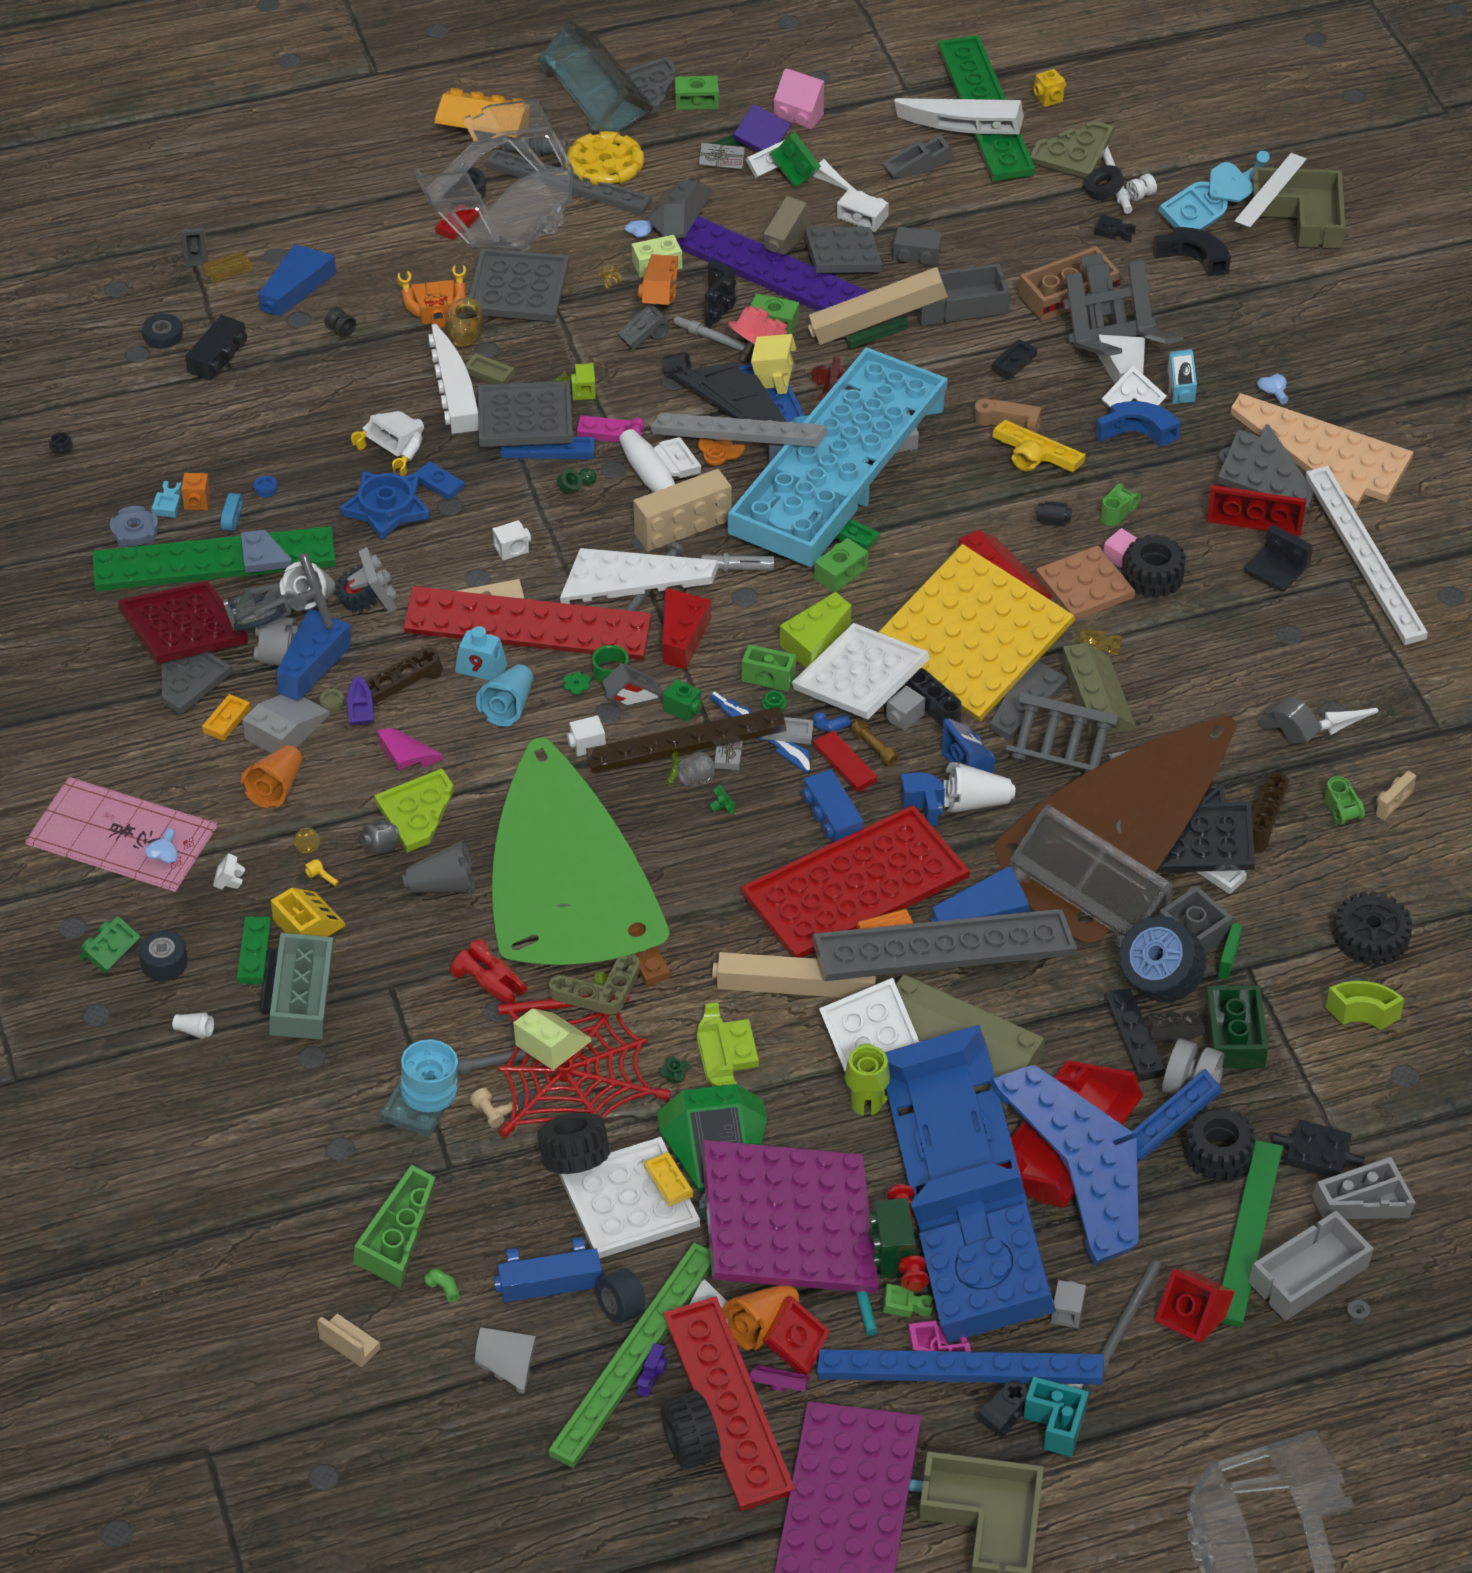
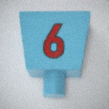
M480 626L466 631L458 649L455 672L486 680H492L502 674L507 667V661L500 638L486 634L485 628Z

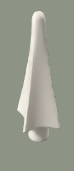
M825 159L819 163L821 167L813 177L829 182L846 191L849 188L856 190Z
M1378 708L1325 712V719L1318 721L1321 727L1320 731L1328 729L1330 735L1361 719L1378 713Z

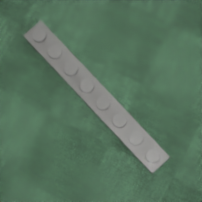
M660 413L651 425L652 433L657 435L818 447L827 434L825 425L813 423L804 424Z

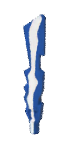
M717 692L712 693L710 697L729 717L752 713L749 708L743 707L737 701L727 699ZM757 737L760 741L766 740V739H761L762 737ZM767 740L778 748L776 749L778 754L806 773L810 771L809 750L793 742Z

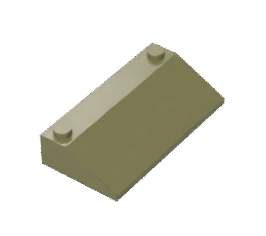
M903 975L896 984L920 1042L980 1025L988 1046L995 1077L1027 1066H1037L1043 1058L1044 1037L907 975ZM988 1083L974 1087L975 1093L978 1094L992 1090V1087ZM1002 1101L1004 1112L1006 1113L1011 1104L1006 1105Z

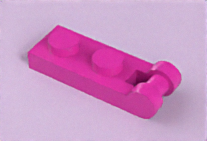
M580 416L577 437H595V440L620 442L621 434L629 429L635 430L642 437L641 432L644 429L645 423L640 418H634L630 421Z

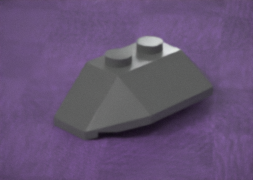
M686 179L676 183L662 194L648 217L649 222L661 233L662 237L675 235V238H685L711 195L712 189L699 180L690 181Z

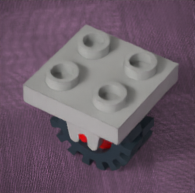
M367 547L360 550L359 554L363 568L358 566L357 570H355L353 567L350 569L351 572L349 574L347 571L343 573L344 578L339 577L338 581L340 583L335 585L337 589L335 593L338 599L348 611L351 610L356 613L357 609L359 612H364V607L367 610L370 609V604L373 603L375 605L378 599L381 600L389 613L398 609L395 602L398 596L394 587L389 584L392 578L388 570L381 568L382 563L377 554L372 555Z

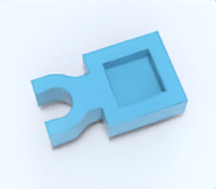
M164 481L163 493L157 492L151 508L156 516L176 518L181 504L182 483H177L175 488L170 489L169 482Z

